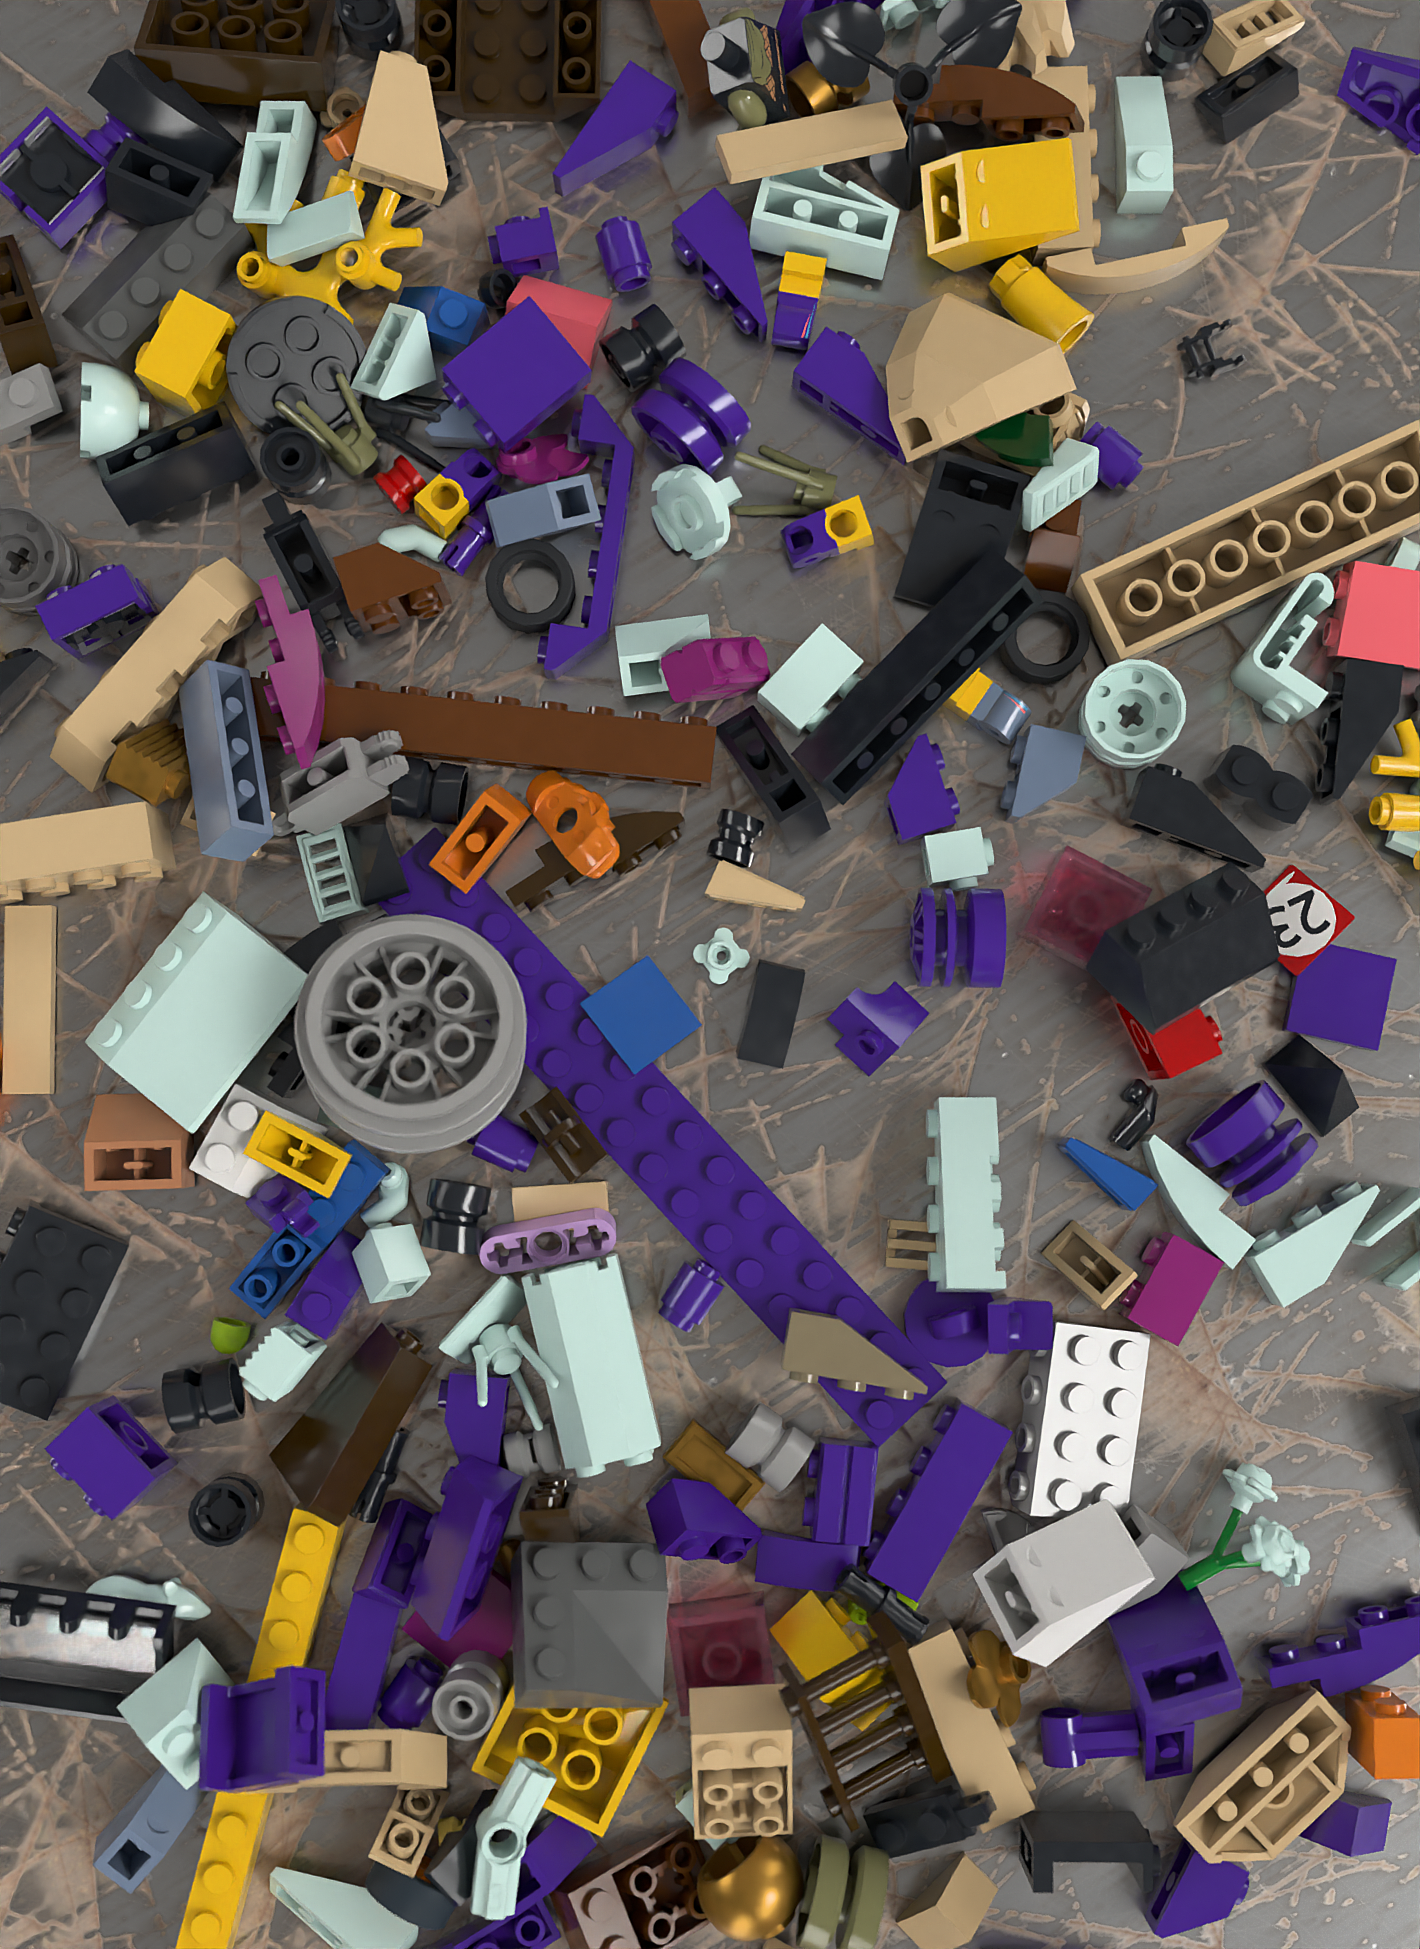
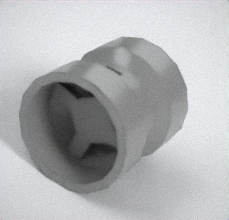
M551 1423L543 1424V1429L540 1431L534 1429L533 1432L527 1434L515 1431L503 1435L509 1471L523 1476V1479H527L535 1471L542 1470L547 1474L561 1470L558 1445Z

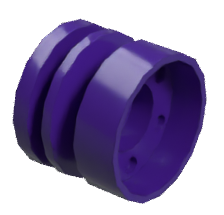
M932 888L918 889L916 906L913 914H911L909 934L910 959L915 970L917 987H930L932 985L934 966H938L941 987L948 988L951 986L955 966L962 967L967 988L1001 987L1005 969L1007 930L1006 906L1002 889L970 888L965 898L963 910H956L955 898L951 888H944L942 890L939 909H935V898Z
M1265 1080L1251 1084L1225 1102L1192 1132L1186 1142L1187 1146L1206 1168L1217 1166L1227 1160L1230 1161V1164L1219 1178V1183L1223 1188H1230L1238 1184L1232 1192V1198L1239 1206H1247L1281 1188L1300 1171L1302 1166L1318 1148V1141L1311 1133H1304L1296 1137L1302 1129V1123L1298 1118L1290 1119L1277 1126L1273 1124L1285 1108V1103Z

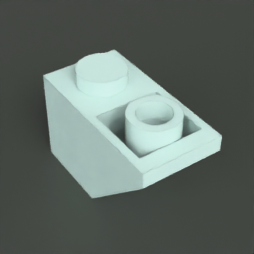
M708 614L615 626L624 696L669 691L660 665L661 658L676 650H682V647L698 639H711Z

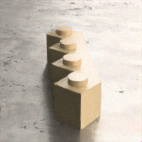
M226 557L209 566L202 564L197 567L189 576L186 585L160 614L148 622L142 635L123 657L105 671L98 685L72 715L66 717L57 726L54 732V736L57 739L49 757L91 793L110 782L106 779V774L118 744L153 724L169 718L178 698V689L206 660L215 661L225 641L253 624L258 613L255 600L263 598L260 586Z

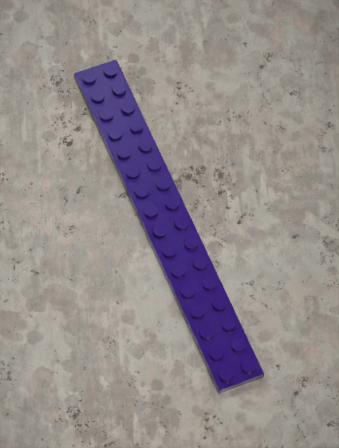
M434 827L401 857L410 892L379 902L378 904L389 916L407 914L429 915L456 922L483 937L503 956L518 981L526 1008L527 1026L524 1063L550 1091L556 1086L559 1088L611 1158L714 1270L722 1273L721 1277L783 1345L790 1307L837 1315L927 1385V1394L914 1392L913 1400H905L886 1396V1387L867 1384L865 1392L852 1391L837 1387L838 1379L819 1376L818 1383L879 1448L948 1382L653 1062L635 1075L632 1073L580 1005L582 1001L591 995L482 877L465 894L429 865L447 841L442 833ZM461 993L464 996V998L468 1001V998L465 996V994Z

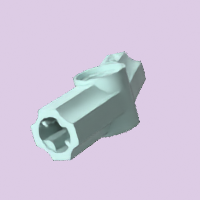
M517 1756L490 1807L483 1810L477 1819L476 1835L478 1842L470 1910L472 1914L480 1915L485 1919L503 1920L509 1915H514L520 1860L526 1849V1836L557 1780L553 1772L529 1757ZM506 1828L512 1830L511 1835L503 1842L495 1843L489 1840L491 1835L499 1829Z

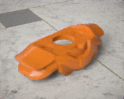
M554 770L541 773L530 782L526 791V799L535 818L570 864L581 874L589 878H600L617 861L620 854L619 844L611 832L616 827L609 819V807L606 801L597 792L587 790L583 785L574 783L567 777H562ZM568 810H576L577 821L574 827L568 832L560 833L557 824L561 815Z

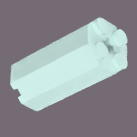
M617 1253L608 1254L606 1257L607 1265H602L600 1257L544 1269L545 1273L539 1275L540 1281L537 1282L535 1273L524 1275L521 1278L539 1356L559 1382L556 1388L550 1387L546 1382V1387L565 1468H575L577 1478L606 1471L605 1464L618 1460H624L625 1466H634L653 1460L652 1453L654 1448L661 1446L659 1428Z

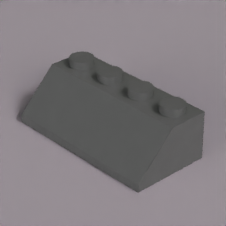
M207 192L193 215L154 226L146 225L61 315L121 371L132 378L135 375L137 354L141 346L147 341L151 342L159 327V315L164 305L169 300L173 301L180 289L205 301L237 267L239 259L246 253L251 252L256 245L244 223H236L233 219V213L211 193Z

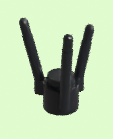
M406 393L385 401L369 396L364 417L369 425L377 427V438L391 442L438 473L446 468L436 459L396 434L395 431L396 429L404 431L410 417L439 423L441 421L440 414L413 406L435 409L443 402L451 405L452 403L449 400Z

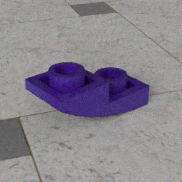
M764 1530L762 1532L763 1537L758 1541L755 1582L805 1590L836 1592L833 1588L837 1584L835 1581L848 1564L855 1565L859 1570L861 1546L819 1542L811 1538Z

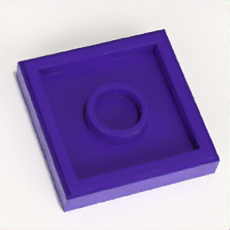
M1330 944L1300 975L1295 976L1293 974L1282 1031L1365 1050L1378 1051L1397 959Z

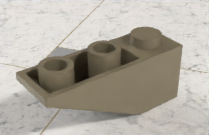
M790 1307L780 1363L782 1370L790 1371L789 1379L817 1384L819 1376L838 1379L837 1387L865 1392L867 1384L886 1387V1396L905 1400H913L914 1392L927 1394L928 1387L921 1379L839 1316Z

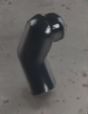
M1139 1078L1134 1079L1124 1091L1125 1099L1134 1104L1132 1112L1111 1135L1113 1140L1127 1151L1131 1150L1155 1121L1158 1093L1153 1085L1147 1086Z

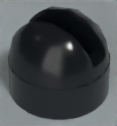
M506 269L489 271L479 279L478 297L489 308H506L507 300L516 288L517 282L512 273ZM494 290L501 291L500 297L495 295Z

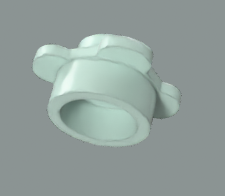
M727 928L717 929L714 938L706 944L697 945L693 951L694 960L697 963L704 964L710 972V980L715 984L727 982L730 973L737 968L746 967L749 963L748 951L738 947L733 940L732 931ZM724 952L726 958L722 961L718 960L717 953Z

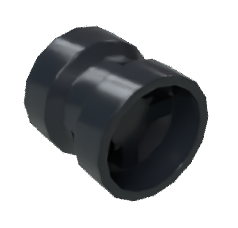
M721 809L717 820L718 834L720 835L711 839L706 854L717 860H725L738 867L750 869L755 855L750 846L753 845L754 840L761 837L765 823L738 811Z

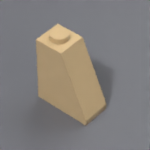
M380 50L348 176L440 206L446 193L448 178L427 66L417 63V60L407 53L401 51L387 53Z

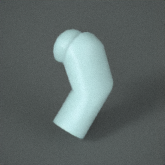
M414 524L385 529L378 537L379 543L399 553L415 550L437 563L440 561L438 559L440 554L448 547L447 541Z

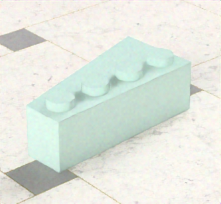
M939 1097L934 1102V1109H927L926 1136L927 1138H934L935 1157H927L926 1165L927 1185H935V1204H928L927 1229L928 1233H936V1252L928 1253V1280L936 1281V1292H997L1006 1289V1271H996L995 1261H1000L1001 1250L1004 1249L1003 1228L1000 1227L999 1222H993V1213L999 1212L1002 1200L999 1174H993L992 1164H998L996 1097Z

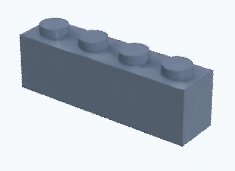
M206 660L178 689L200 851L202 855L244 862L274 836L250 673L248 669Z

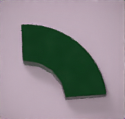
M1023 412L973 435L978 443L980 442L1004 461L1028 467L1053 466V423L1049 415H1030Z

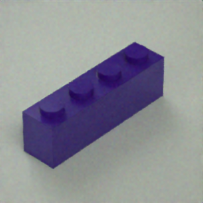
M956 1398L952 1407L945 1404L940 1410L932 1427L933 1430L937 1431V1434L929 1448L921 1446L909 1467V1471L914 1475L905 1490L898 1488L894 1492L885 1510V1513L890 1516L881 1532L874 1530L871 1533L870 1546H864L861 1554L866 1558L863 1564L867 1574L917 1603L1013 1433L1006 1425L959 1398Z

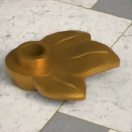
M991 1630L974 1632L968 1640V1646L976 1663L970 1668L967 1675L968 1696L971 1702L979 1709H989L996 1706L1001 1722L1006 1728L1011 1727L1016 1723L1021 1713L1022 1704L1019 1688L1030 1679L1031 1662L1013 1655L1007 1641L1000 1642Z

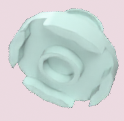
M688 464L675 466L659 474L651 489V492L657 490L658 504L651 507L659 533L668 545L676 552L685 549L692 554L689 558L693 560L708 557L719 551L728 541L731 524L728 507L743 497L733 478L729 476L715 483L704 471Z

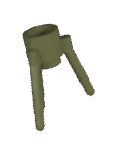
M338 373L336 380L357 425L356 429H353L351 425H346L334 433L303 401H297L296 408L314 426L312 427L283 402H275L274 406L296 427L309 432L335 463H340L349 475L354 476L363 472L377 458L378 451L371 444V441L376 437V433L366 422L343 373Z
M760 445L758 448L759 452L785 466L740 451L735 453L734 458L737 461L797 482L793 499L801 500V505L734 506L732 508L733 514L800 515L806 517L816 513V510L830 507L837 475L825 473V469L810 466L766 445Z

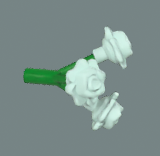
M1244 1462L1241 1463L1236 1471L1224 1469L1222 1474L1231 1483L1230 1486L1235 1492L1230 1504L1233 1510L1212 1554L1178 1573L1183 1585L1189 1591L1225 1569L1259 1566L1262 1571H1273L1280 1577L1284 1587L1299 1586L1300 1576L1307 1574L1310 1569L1308 1565L1310 1560L1309 1550L1304 1546L1303 1540L1293 1538L1291 1530L1283 1525H1279L1276 1521H1268L1264 1516L1257 1517L1255 1524L1250 1526L1252 1542L1244 1544L1240 1551L1223 1556L1242 1514L1247 1515L1253 1503H1261L1264 1499L1274 1502L1278 1500L1276 1493L1271 1489L1272 1477L1264 1469Z

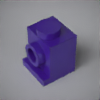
M548 206L539 208V218L531 219L527 216H517L508 219L503 225L495 226L496 235L487 236L493 265L502 263L503 269L511 272L514 278L560 269Z

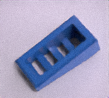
M1063 1137L1057 1143V1148L1122 1210L1135 1211L1158 1186L1153 1179L1078 1139Z

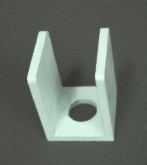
M1410 1187L1361 1226L1354 1233L1350 1241L1353 1244L1367 1247L1376 1243L1418 1208L1420 1209V1188ZM1420 1250L1383 1279L1387 1287L1405 1291L1420 1279Z

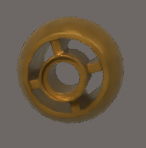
M777 1835L770 1837L747 1836L740 1837L732 1844L726 1842L706 1861L698 1874L697 1891L701 1907L707 1919L719 1932L733 1940L749 1942L758 1938L762 1940L770 1939L782 1932L792 1922L796 1914L795 1909L803 1896L804 1879L801 1865L793 1850L782 1838Z

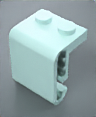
M1315 572L1307 575L1278 602L1231 670L1230 677L1232 683L1262 704V711L1269 718L1281 724L1286 722L1291 725L1295 724L1316 710L1328 694L1327 691L1289 666L1294 656L1318 622L1314 618L1330 606L1333 601V585L1329 578L1322 573ZM1296 604L1298 611L1293 619L1297 622L1287 631H1284L1280 626Z

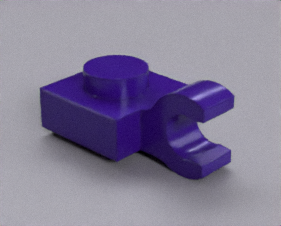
M278 1173L273 1179L264 1183L258 1192L245 1202L252 1214L276 1234L287 1225H290L302 1237L307 1238L320 1226L318 1221L307 1213L308 1207L314 1202L307 1191L281 1173Z

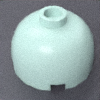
M82 362L80 458L96 460L98 456L137 440L139 430H148L149 402L140 401L136 383L128 374L120 369L104 364Z

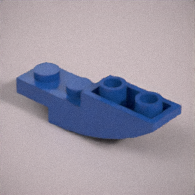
M355 1139L349 1141L343 1148L352 1154V1157L331 1197L326 1198L313 1190L308 1192L314 1202L308 1207L307 1213L318 1221L320 1226L307 1238L302 1237L290 1225H287L278 1234L273 1232L229 1287L235 1295L264 1319L277 1308L320 1259L390 1171V1168Z

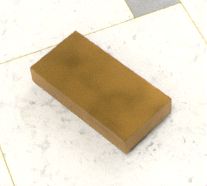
M693 1418L664 1452L662 1457L688 1480L710 1482L738 1509L743 1511L765 1485V1482L762 1481V1478L751 1467L745 1468L725 1453L726 1446Z

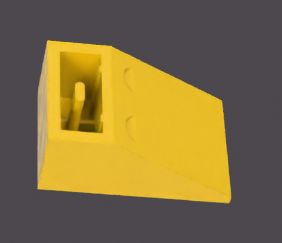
M1070 138L961 151L920 166L927 254L930 258L953 272L1080 231L1072 140Z

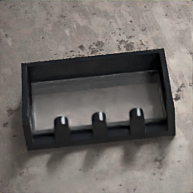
M0 1581V1706L129 1724L117 1706L174 1658V1620L177 1605Z

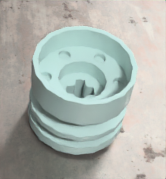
M1127 659L1110 665L1094 679L1079 708L1078 730L1080 735L1087 736L1085 748L1096 760L1113 768L1135 769L1152 763L1177 739L1185 722L1186 700L1180 683L1166 668L1149 660ZM1130 709L1137 714L1134 719L1136 724L1132 723L1127 728L1122 727L1119 723L1122 719L1121 713L1125 714Z

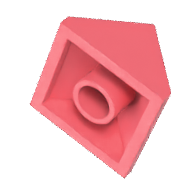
M523 275L507 300L505 315L530 296L590 369L593 370L600 347L599 340L602 339L613 304L612 300Z

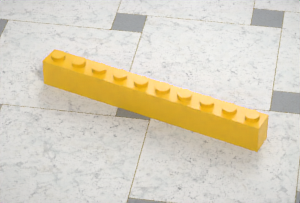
M301 1502L293 1508L247 1683L275 1677L276 1668L290 1665L308 1668L347 1518L338 1528L306 1511ZM246 1791L240 1793L217 1792L175 1949H233L274 1793L246 1794Z

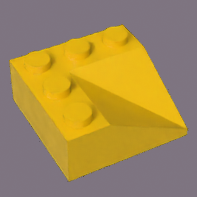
M513 1679L476 1753L471 1770L502 1786L517 1756L529 1757L541 1763L545 1768L553 1772L557 1779L542 1807L603 1838L669 1704V1700L663 1697V1705L660 1708H515Z

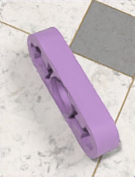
M589 1208L497 1225L484 1233L480 1249V1260L483 1266L490 1272L507 1274L600 1257L609 1253L616 1243V1222L608 1211L600 1208ZM597 1225L599 1232H602V1238L593 1239L591 1233H588V1227ZM571 1228L574 1229V1237H576V1244L570 1245L569 1229ZM553 1232L561 1238L562 1243L554 1250H544L537 1246L535 1238L540 1233ZM521 1237H527V1253H523V1245H520ZM503 1243L505 1249H509V1255L500 1256L499 1251L494 1250L495 1244Z

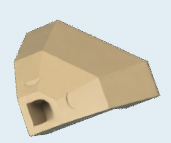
M950 292L909 312L886 365L889 419L907 463L938 452L940 449L955 444L1012 416L1040 407L1077 389L1058 343Z

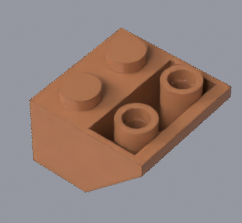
M142 1093L96 1095L84 1140V1191L195 1187L194 1171L189 1169L194 1160L193 1133L187 1131Z

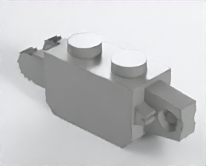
M389 729L387 731L383 730V732L373 735L363 742L353 737L339 738L315 753L311 767L301 770L299 763L280 773L278 782L282 796L270 804V811L276 813L272 821L274 834L281 837L292 831L297 833L306 830L317 836L391 794L389 784L400 779L399 777L404 776L410 770L405 756L396 754L391 756L393 752H398V749H401V746H403L399 732Z

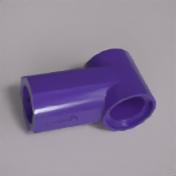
M1055 1707L1042 1710L1039 1714L1043 1764L1046 1766L1074 1768L1084 1765L1086 1759L1138 1756L1139 1733L1135 1713L1132 1709L1083 1713V1711L1076 1708Z

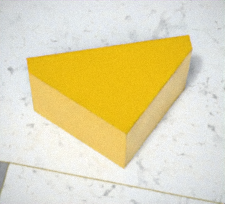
M265 1110L243 1154L326 1198L331 1197L352 1157V1154L321 1133L268 1110Z

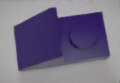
M1000 1297L988 1304V1354H1009L1014 1349H1052L1053 1306L1051 1302L1016 1297Z

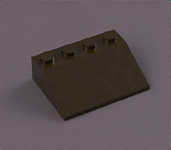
M149 0L134 46V53L161 81L165 83L174 79L188 94L199 102H208L214 105H249L260 108L261 101H305L311 112H327L328 99L332 94L335 81L340 20L336 11L335 0Z

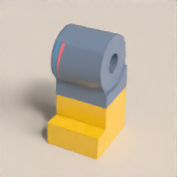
M978 668L942 705L978 730H983L1005 744H1011L1032 712L1022 700L979 672L980 668Z

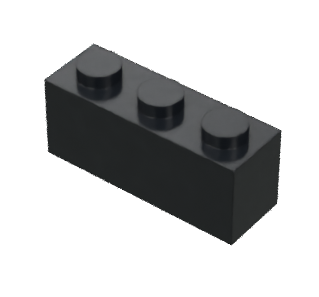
M225 401L125 444L116 450L96 457L102 484L128 526L142 520L152 519L162 511L185 501H193L205 492L226 483L236 482L246 474L257 470L249 446Z

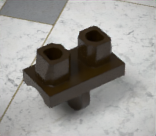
M557 1086L537 1103L519 1114L520 1118L570 1184L609 1156Z

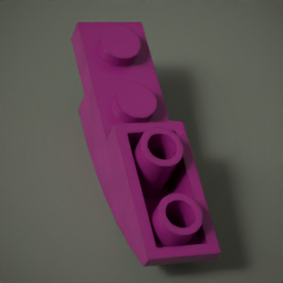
M277 575L258 580L263 598L255 600L263 628L273 626L277 637L268 640L275 664L267 666L272 684L263 688L272 714L282 712L286 725L277 727L285 754L296 753L302 770L311 767L320 740L325 709V677L321 653L309 609L290 614Z

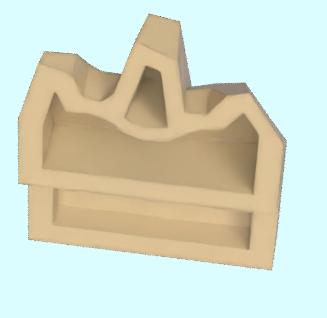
M1017 0L1022 5V12L1016 26L1012 46L1006 58L997 69L1010 71L1012 65L1018 64L1036 75L1048 68L1046 56L1052 55L1059 58H1067L1070 56L1075 45L1066 1Z

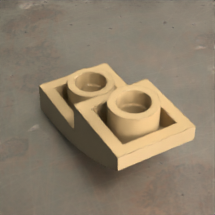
M442 1789L398 1790L368 1857L413 1878L450 1793Z

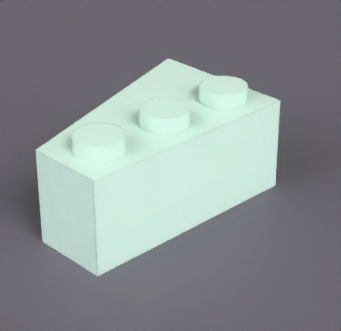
M824 165L762 178L751 221L749 238L751 249L784 257L785 252L789 251L827 258L826 267L883 280L899 209L851 181L844 184L823 171Z

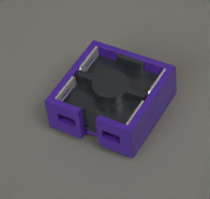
M46 106L0 154V194L20 213L24 211L32 223L61 249L106 203L105 169L109 162Z
M114 564L102 566L89 575V580L75 587L70 585L59 587L46 596V601L35 606L51 640L78 660L145 628L148 622L159 614L147 587L138 578H134L132 572L123 564L118 566Z

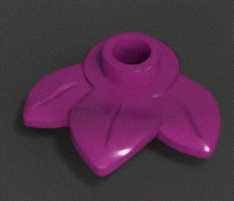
M567 434L540 436L533 440L523 438L506 453L499 447L496 464L497 469L501 473L507 474L511 478L539 485L556 481L558 476L566 477L577 473L585 467L589 458L587 454L564 449L568 443Z

